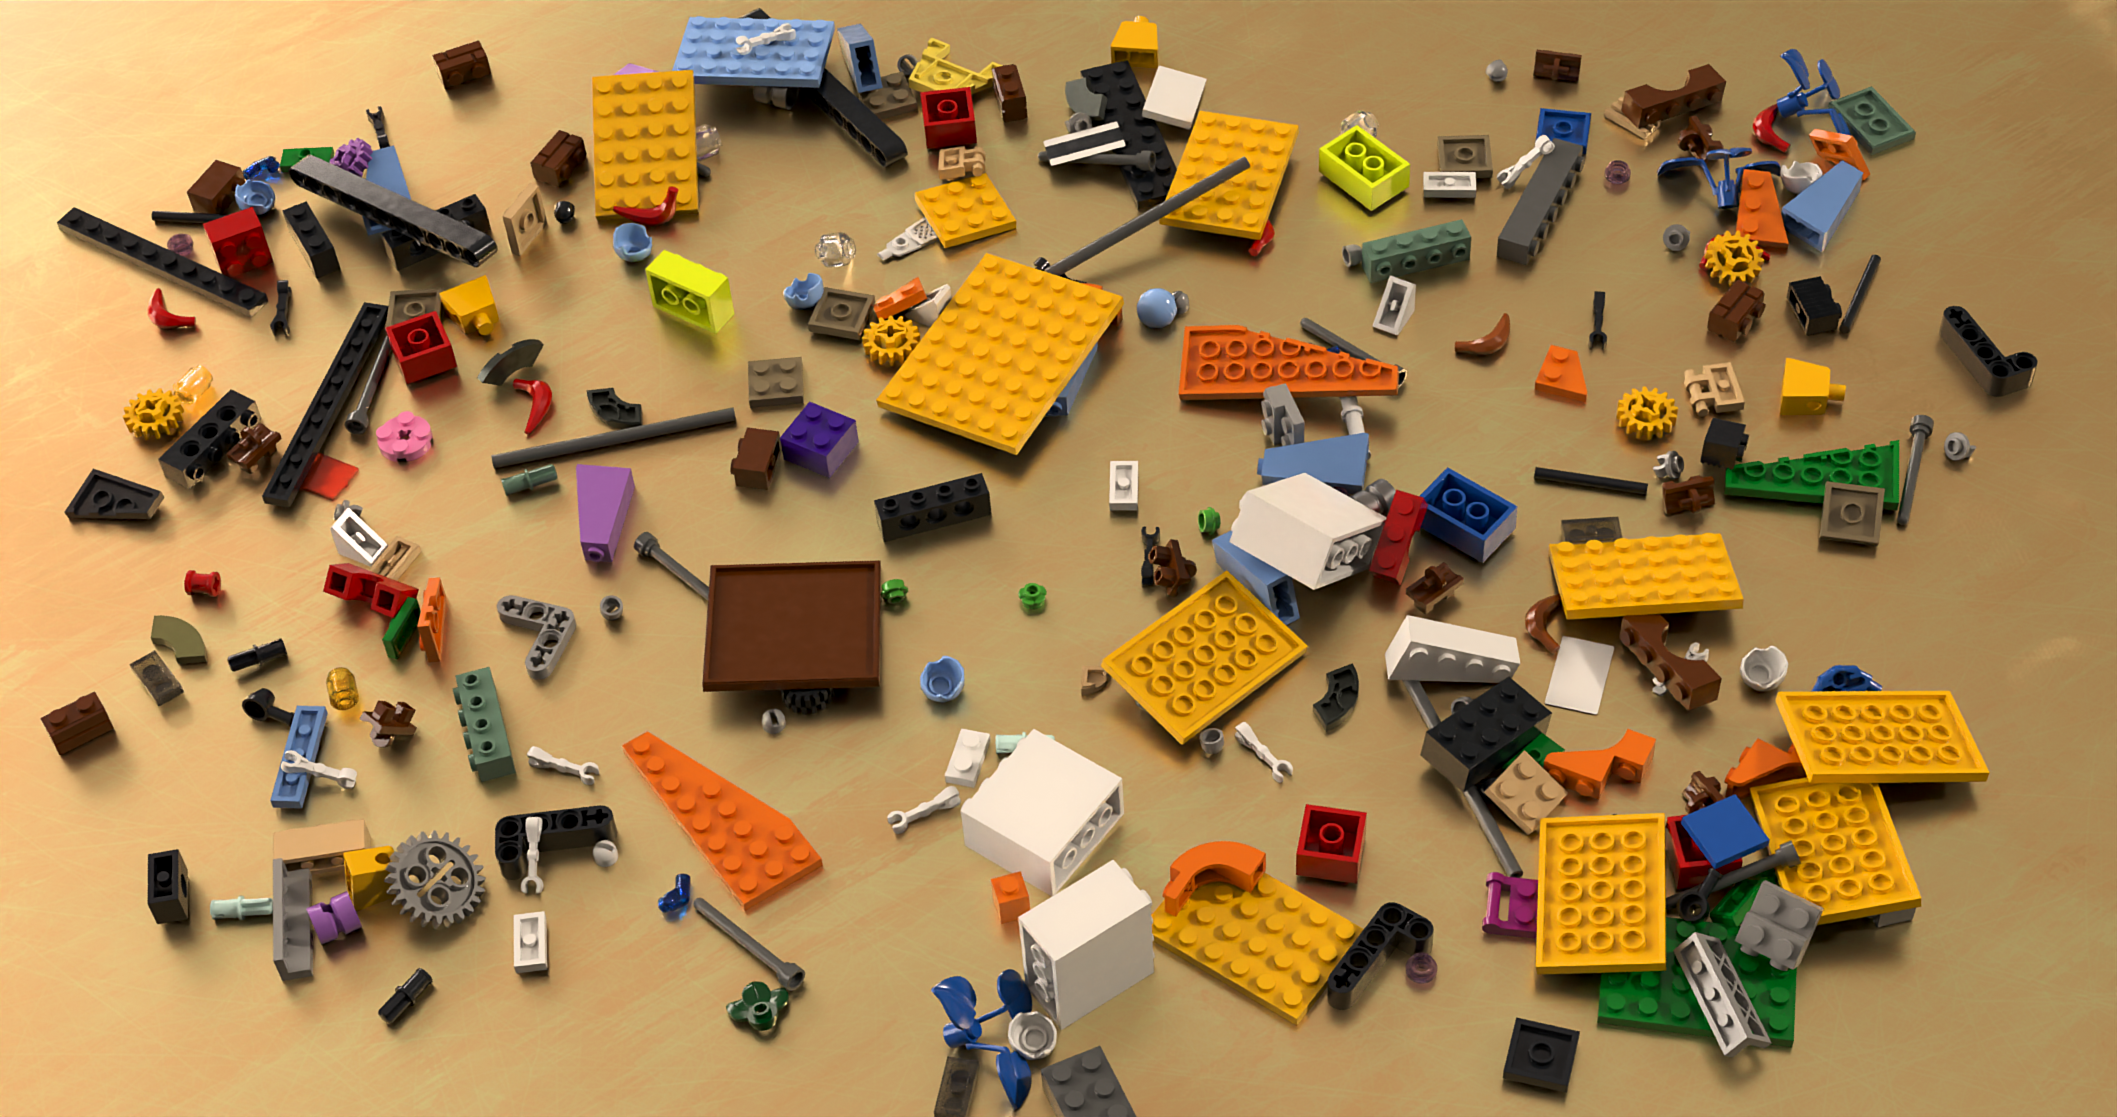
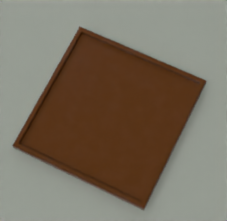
M881 560L711 565L702 680L703 692L880 687Z

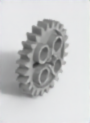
M436 830L430 834L429 838L423 831L418 835L417 839L411 835L407 839L406 844L401 842L397 847L398 852L394 851L390 856L392 862H389L385 869L390 874L387 875L384 882L393 885L386 892L387 894H396L397 897L392 902V905L400 903L403 905L400 911L401 915L408 911L412 913L410 922L415 921L419 917L421 918L422 927H425L429 921H432L434 929H437L443 921L444 925L449 928L454 920L459 924L465 918L464 915L469 917L474 911L473 907H477L481 902L478 897L484 893L485 889L479 885H482L486 878L477 874L484 867L483 865H474L473 862L478 855L469 856L467 854L470 845H466L463 848L459 847V837L450 842L449 833L447 832L439 839ZM429 855L437 857L439 864L432 862ZM448 862H452L453 867L440 880L435 882L422 897H418L417 893L426 886L430 879H433ZM408 875L416 876L420 883H414ZM451 876L458 877L462 885L453 882ZM431 896H437L442 904L433 902Z

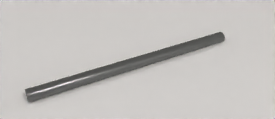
M1245 156L1241 157L1044 269V272L1057 276L1066 273L1250 168L1249 161Z
M734 407L495 454L491 455L492 463L495 469L736 421Z
M1402 680L1428 729L1430 730L1439 724L1441 720L1421 683L1416 680ZM1472 786L1463 794L1507 876L1522 877L1523 871L1477 786Z

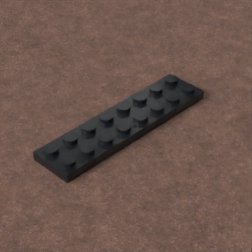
M1128 60L1081 70L1080 77H1086L1091 81L1092 92L1094 94H1103L1107 97L1104 120H1100V124L1105 125L1117 122L1125 146L1113 149V154L1136 155L1143 150L1155 152L1156 165L1153 171H1141L1135 165H1119L1137 209L1164 202L1177 168L1156 121L1142 116L1146 99Z

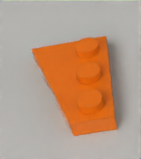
M1744 169L1736 231H1740V236L1743 238L1745 235L1750 234L1749 241L1757 240L1758 246L1788 249L1789 243L1771 172Z
M440 577L428 579L427 588L423 592V605L417 626L420 634V649L426 652L429 662H440L446 595Z

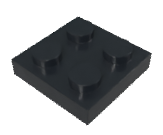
M1516 1017L1503 1078L1567 1093L1580 1031Z

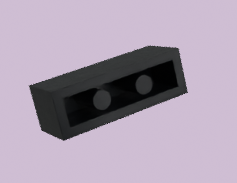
M307 201L283 210L289 233L316 279L340 270L334 246Z

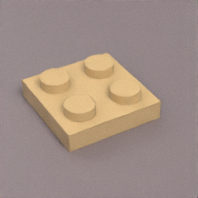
M529 183L523 192L519 193L517 199L506 209L502 216L513 254L521 256L547 224L539 186Z
M1525 750L1484 792L1527 835L1533 832L1540 824V818H1546L1568 794Z

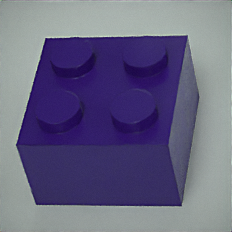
M809 401L780 437L783 459L830 479L859 443L856 420Z

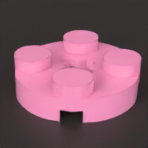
M409 411L402 412L397 417L390 419L376 431L380 452L385 458L398 462L397 458H406V461L420 458L430 449V441L433 438L428 422L419 416H414ZM404 436H409V439H408V440L401 439V438L404 437Z

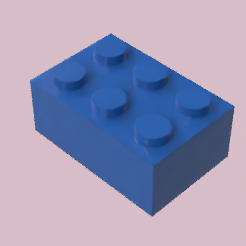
M1448 467L1420 495V497H1424L1428 504L1421 528L1482 563L1516 529L1518 506Z

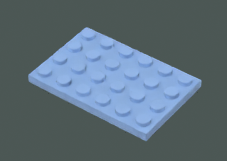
M689 17L672 71L693 70L694 84L819 88L835 31L834 21ZM785 23H789L791 29L796 30V37L793 40H775L766 45H758L752 47L750 53L746 55H741L736 50L738 47L744 46V44L738 45L736 43V38L739 36H746L748 39L754 38L762 33L773 32Z

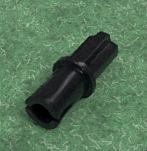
M282 638L259 646L254 644L252 649L231 655L227 661L231 671L235 672L256 664L263 666L264 662L286 656L287 651Z
M418 968L402 986L395 988L396 993L379 1009L378 1015L386 1023H393L409 1005L413 1006L416 1003L415 999L433 982L432 977L422 968Z

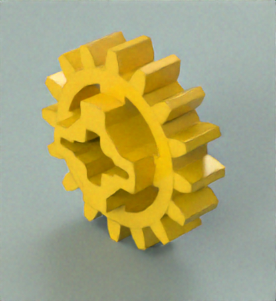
M1738 230L1734 236H1731V233L1726 231L1723 237L1717 234L1714 241H1710L1704 256L1708 260L1705 267L1713 269L1710 274L1711 277L1717 275L1720 277L1718 283L1721 284L1724 280H1727L1729 287L1737 280L1752 283L1755 276L1760 274L1764 259L1761 256L1764 251L1763 249H1756L1757 240L1749 241L1750 234L1745 235L1743 238Z
M892 315L886 321L880 317L878 324L871 322L870 329H864V336L862 337L865 355H870L872 362L879 359L880 365L889 361L890 366H894L895 361L903 364L904 358H908L921 341L918 327L913 326L912 320L904 322L903 316L894 320Z
M1643 387L1642 392H1638V390L1633 388L1631 395L1624 393L1623 400L1618 401L1616 419L1620 420V428L1627 427V434L1636 432V438H1640L1642 434L1646 435L1648 440H1651L1653 434L1662 438L1663 431L1670 433L1672 426L1676 425L1678 407L1674 406L1675 400L1667 399V392L1658 394V388H1654L1652 392L1648 391L1646 387Z
M159 388L156 393H152L151 389L147 390L146 395L138 393L137 400H129L131 407H124L125 415H123V419L130 433L134 432L137 438L144 435L145 440H149L151 435H155L159 439L160 434L163 432L169 435V429H177L179 427L177 421H183L184 419L182 416L184 409L178 395L173 396L170 390L163 393L162 388Z

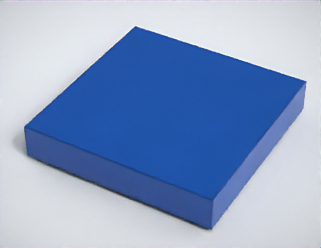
M1540 108L1536 140L1540 136L1546 135L1551 142L1553 138L1575 143L1582 145V154H1586L1591 113Z
M1736 794L1682 817L1681 820L1682 826L1714 869L1769 846L1770 839Z

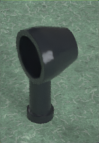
M261 688L249 694L242 702L244 712L257 721H264L271 717L291 727L295 714L294 712L290 713L273 706L275 696L266 688Z
M1709 868L1708 874L1697 892L1690 891L1680 897L1677 902V912L1684 921L1698 924L1708 919L1710 906L1707 899L1718 881L1723 878L1721 873L1713 868ZM1701 908L1700 914L1694 916V911Z

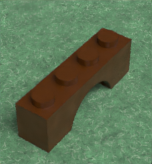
M1710 64L1688 70L1685 86L1678 90H1659L1645 84L1625 91L1621 111L1639 129L1652 125L1659 120L1663 121L1721 102L1727 81Z
M1660 614L1626 615L1623 617L1620 631L1621 642L1638 657V660L1655 675L1660 683L1665 682L1664 686L1688 711L1718 700L1722 678L1705 660L1684 659L1674 655L1665 647L1669 623Z

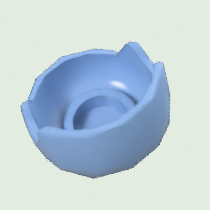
M248 179L242 186L237 184L235 200L240 210L253 207L256 215L260 216L273 208L275 193L269 184L263 181H251Z
M635 223L622 224L615 228L613 248L615 253L625 261H642L651 253L652 237H648L646 228L642 225Z
M808 273L805 281L795 278L791 286L786 287L783 291L785 301L790 307L798 310L814 308L824 292L822 278L814 273Z
M1163 288L1149 289L1141 295L1137 303V315L1140 321L1149 328L1166 327L1171 324L1177 313L1174 295Z
M942 656L938 661L928 662L920 676L921 690L928 699L944 703L955 699L964 687V668L958 660L949 656Z

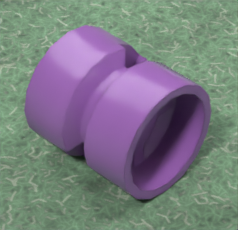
M347 891L332 897L329 904L320 902L306 908L321 945L337 939L340 932L347 935L362 928Z

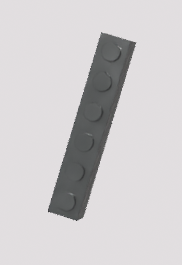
M1553 138L1554 150L1549 154H1544L1498 237L1497 257L1527 265L1531 256H1536L1540 239L1546 238L1549 223L1554 222L1557 217L1558 206H1563L1568 188L1572 189L1575 184L1576 173L1583 170L1585 157H1582V145Z

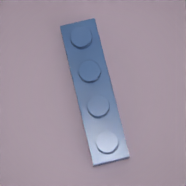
M296 706L281 763L283 761L291 764L295 763L292 760L285 759V753L289 750L296 751L308 761L315 763L328 715L325 706ZM280 764L270 800L273 808H302L311 774L307 772L286 773L281 769Z

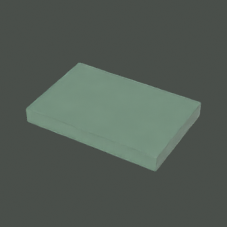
M1872 86L1831 101L1828 104V109L1834 108L1837 113L1842 114L1850 133L1870 155L1915 139L1916 132Z

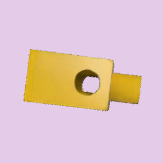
M1144 16L1136 17L1134 22H1122L1111 43V64L1128 60L1131 67L1158 68L1157 25L1149 23V20Z
M486 275L439 293L445 314L464 334L478 330L481 335H487L492 332L493 324L499 321Z
M1786 358L1779 415H1822L1826 411L1828 400L1844 402L1846 385L1830 383L1831 370L1828 367Z
M388 845L343 853L346 889L356 911L396 897V894H387L386 892L393 884L384 882V879L390 874L385 869L389 862H392L390 856L394 852L393 847Z

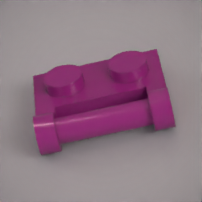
M1499 872L1488 873L1486 876V886L1488 887L1486 917L1482 920V930L1485 933L1537 939L1538 880L1506 877ZM1501 891L1510 892L1508 921L1499 919Z

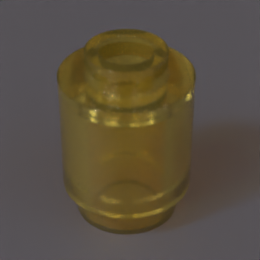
M200 365L190 368L173 384L174 395H178L182 403L193 404L210 388L213 381L211 373Z
M339 667L331 670L326 679L331 706L337 710L353 708L359 701L355 676L347 668Z

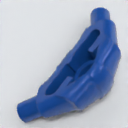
M1835 665L1817 677L1812 691H1881L1882 685L1873 681L1872 675L1860 670L1855 665Z

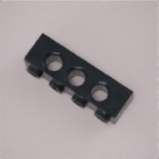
M476 194L435 210L483 233L491 231L486 208ZM393 229L381 233L387 256L397 271L441 253Z
M232 389L227 392L158 459L165 477L188 489L201 480L242 439L241 430L245 427L252 429L261 420L256 402Z
M982 473L874 500L877 524L884 542L992 515L990 493Z

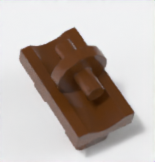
M1537 49L1533 76L1549 77L1555 81L1558 79L1578 81L1582 55Z
M1690 116L1688 127L1680 131L1677 145L1683 151L1689 150L1693 157L1703 159L1707 165L1709 159H1707L1706 154L1712 150L1723 149L1724 146L1720 141L1712 140V128L1709 124H1702L1697 116Z
M259 423L253 430L248 427L242 429L240 434L243 439L226 454L229 460L238 464L242 470L252 474L258 469L257 461L263 456H272L277 451L276 444L282 438L277 431H271L264 424Z
M1697 475L1680 483H1675L1674 481L1664 482L1662 484L1664 512L1671 514L1690 510L1694 514L1699 513L1701 507L1714 505V478L1712 476L1702 478L1700 475Z
M1170 539L1165 547L1154 545L1148 554L1150 564L1160 565L1154 572L1155 585L1166 587L1168 596L1176 597L1178 595V587L1184 583H1190L1191 578L1197 573L1196 564L1182 557L1178 540Z
M1443 562L1437 567H1428L1425 570V576L1406 588V595L1414 600V606L1423 614H1427L1433 609V605L1440 600L1451 597L1454 594V590L1464 584V578L1461 575L1455 574Z
M378 700L373 712L363 711L360 717L361 721L370 722L374 726L370 732V737L374 745L381 748L390 746L396 735H414L417 729L416 726L410 723L416 710L405 702H397L396 706H393L389 702Z
M1701 771L1692 774L1691 783L1682 793L1689 801L1685 807L1688 814L1725 799L1719 793L1721 791L1720 782L1714 776L1706 778Z

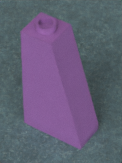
M577 464L576 478L580 542L584 558L594 562H612L635 488L631 468Z

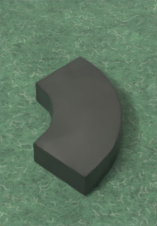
M1086 77L1066 82L1065 94L1071 109L1076 113L1082 112L1087 114L1091 121L1104 120L1107 97L1103 94H1094L1091 90V81Z
M537 339L522 340L512 344V348L501 355L497 353L491 358L477 378L482 383L502 386L505 380L515 371L524 367H532L544 344Z
M614 388L587 390L589 405L593 413L602 422L618 429L643 425L641 404H630L622 401L616 396Z
M1353 663L1326 673L1328 692L1320 701L1313 704V712L1326 732L1344 722L1356 706L1359 694V679Z

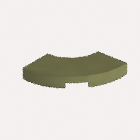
M154 616L151 632L153 644H161L173 649L178 664L207 662V651L203 639L191 624L176 617Z

